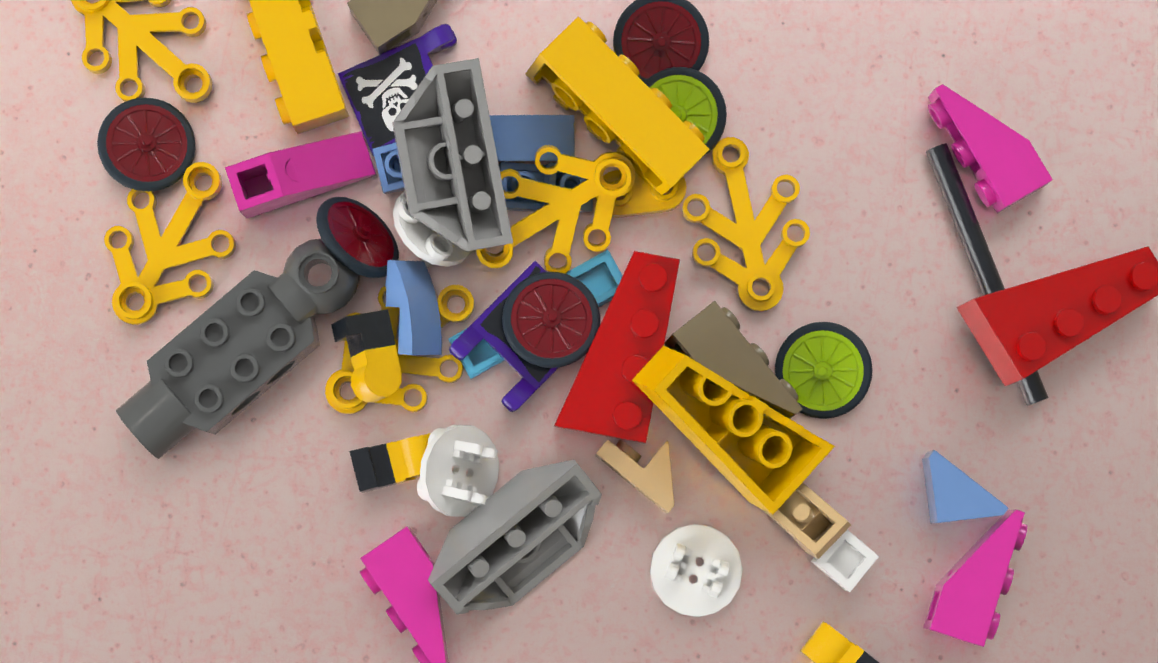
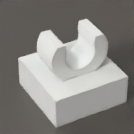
M847 529L819 559L814 557L811 562L845 591L851 592L879 556Z

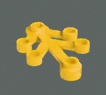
M71 0L74 8L85 16L86 48L82 53V62L90 72L102 74L112 64L111 54L104 47V17L117 28L119 79L115 84V90L124 102L143 98L145 95V86L138 75L137 47L174 79V88L182 99L190 103H198L209 96L212 90V79L208 72L198 64L190 63L185 65L151 34L182 31L188 37L201 35L206 29V19L199 9L187 7L180 12L129 15L117 3L145 0H99L96 3H89L87 0ZM172 0L147 1L154 7L162 8L167 6ZM190 15L199 17V24L194 29L184 27V21ZM95 52L104 53V61L99 66H92L89 62L90 56ZM192 78H199L202 80L201 89L194 93L187 91L188 81ZM130 81L136 82L138 85L137 92L132 96H125L123 94L124 85Z
M726 137L721 139L714 147L711 160L714 168L726 177L736 223L712 209L708 199L701 194L688 196L683 203L682 213L689 222L701 223L742 249L746 268L721 254L719 245L709 238H703L696 242L692 250V258L698 266L710 267L737 284L738 296L747 308L754 311H767L776 306L782 298L784 287L780 274L795 250L807 242L810 236V229L800 219L788 221L781 231L782 241L766 264L764 263L760 245L786 204L796 199L800 191V185L797 179L791 175L777 177L771 187V196L756 219H754L743 170L749 159L748 148L740 139ZM727 147H733L739 152V159L735 162H727L722 156V151ZM781 182L790 183L793 187V195L790 197L781 196L777 191V185ZM690 202H701L704 205L705 212L701 216L691 215L687 209ZM789 227H800L804 233L803 239L798 242L790 240L787 236ZM702 245L711 246L715 252L714 258L709 261L700 259L697 254L698 248ZM756 280L766 281L769 285L768 294L765 296L756 295L752 289L753 282Z
M553 145L540 147L535 154V165L541 173L551 175L560 171L587 179L572 189L522 178L520 173L513 169L501 171V180L507 176H512L518 181V187L514 191L508 192L504 190L506 199H513L518 196L547 204L510 226L513 243L504 245L501 252L493 254L486 248L476 250L480 262L490 268L505 266L512 258L514 246L558 220L552 247L544 255V265L548 272L567 273L572 265L570 249L581 205L596 196L598 197L593 222L585 227L583 240L585 246L591 251L600 252L605 250L611 241L609 226L616 198L627 194L631 190L636 176L632 162L621 153L606 152L592 161L561 154L560 150ZM552 152L557 156V163L553 167L547 168L541 165L540 157L544 153ZM608 167H617L621 171L617 181L608 182L604 179L603 174ZM595 229L602 230L605 233L604 241L600 244L591 243L588 240L591 231ZM553 254H563L567 259L565 265L560 268L551 266L549 259Z
M196 162L186 169L183 175V185L187 192L162 236L154 213L157 205L155 194L152 191H137L133 189L128 193L127 204L135 212L148 261L138 277L130 252L134 246L133 234L122 226L111 227L106 232L104 243L107 249L112 252L121 283L113 293L112 307L115 314L122 321L132 325H140L154 317L160 304L188 296L198 299L209 296L213 290L214 282L211 276L203 270H193L183 280L156 285L166 269L211 256L226 259L235 252L236 241L225 230H216L208 238L179 246L203 202L216 197L222 188L221 175L211 164ZM204 175L210 176L212 178L211 187L205 191L198 190L196 186L198 178ZM141 193L148 194L149 204L142 209L136 208L134 204L136 196ZM117 233H125L127 237L125 246L118 249L114 248L112 245L113 236ZM221 236L227 237L229 240L228 249L224 252H216L213 247L214 241ZM197 276H203L207 281L206 288L201 292H194L191 288V282ZM135 294H141L144 298V304L139 310H131L129 307V299Z
M450 285L440 292L437 302L441 328L449 322H464L472 315L475 306L471 292L464 286ZM383 286L378 293V302L381 310L388 309L398 354L397 330L400 308L385 307L386 304L383 298L386 293V287ZM460 297L465 301V307L460 313L449 311L448 302L451 298ZM354 312L348 314L347 316L358 315L361 313ZM347 340L344 342L342 369L334 372L329 377L325 387V395L328 403L336 411L344 414H353L361 411L368 402L360 400L357 396L350 400L343 399L341 396L342 386L346 383H351L354 371ZM398 354L402 373L434 376L445 383L457 382L462 377L463 365L453 355L431 358ZM454 361L458 365V371L455 376L448 378L441 374V366L444 362ZM408 384L403 389L399 388L394 394L371 403L403 406L407 411L418 412L426 406L428 396L420 385ZM412 389L419 390L422 394V400L417 406H409L405 402L406 393Z

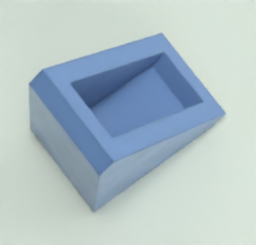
M929 451L922 458L930 524L1001 516L1008 510L1005 504L937 451Z

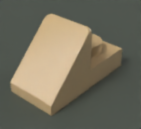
M607 439L595 456L666 514L669 513L675 505L668 440L646 467L642 468L637 463L642 456L621 439L616 445Z
M803 482L773 515L764 511L790 534L807 554L817 559L851 526L842 515Z

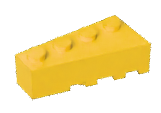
M249 0L253 11L246 14L255 40L262 38L267 54L261 56L264 70L269 82L277 80L282 97L276 98L275 102L283 124L292 123L297 134L348 118L349 114L310 0Z
M578 16L538 55L525 75L536 85L542 79L549 83L555 93L553 100L566 111L571 108L583 113L587 130L605 143H611L612 141L617 143L620 147L616 152L628 157L634 166L635 172L663 195L710 150L703 143L705 138L694 124L689 121L682 122L671 110L672 104L670 100L657 88L650 89L638 77L640 74L639 70L629 58L624 55L617 56L605 44L607 42L606 36L595 24L589 21L585 23Z
M663 346L632 379L749 503L772 515L835 447L687 355Z

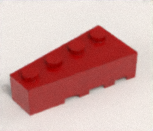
M1149 246L980 296L956 308L1004 386L1023 380L1158 296V261Z
M638 251L633 252L554 427L646 443L653 402L632 379L665 344L680 259Z

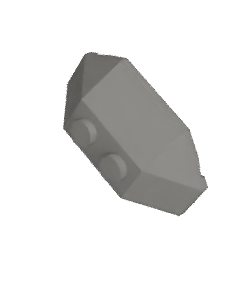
M479 58L434 65L392 122L409 215L466 252L512 244V233Z
M574 459L519 472L486 500L485 505H479L450 529L429 576V583L456 614L468 613L469 610H488L513 606L584 547L593 522L595 507L599 504L602 496L601 492Z

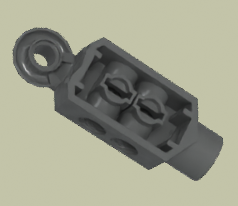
M322 239L308 240L296 247L286 260L283 274L278 278L255 270L252 271L147 360L151 381L116 409L118 416L138 441L157 459H160L195 428L214 435L217 434L320 346L317 325L313 316L315 314L333 313L346 306L356 293L359 274L340 263L330 253ZM321 263L329 265L332 269V275L328 283L318 287L311 285L308 281L310 269Z

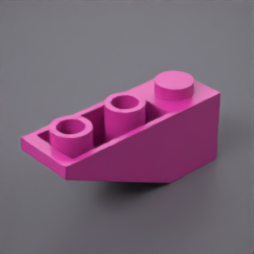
M944 84L936 87L928 96L931 102L928 105V110L932 119L940 129L946 127L954 141L951 144L953 154L963 168L969 166L978 181L974 184L975 190L986 207L992 205L996 213H999L1043 188L1053 180L1027 138Z
M362 131L269 152L225 167L238 209L246 219L376 176Z
M1016 509L1007 510L936 584L923 628L984 647L986 639L992 640L1000 622V613L995 612L1000 594L1006 595L1013 580L1014 569L1008 567L1013 550L1019 551L1027 533L1028 526L1022 523L1025 512Z
M406 526L360 559L365 568L359 572L374 594L382 590L392 605L386 609V612L399 632L402 633L408 629L418 645L412 648L420 663H449L440 595L428 581L435 563L411 528Z

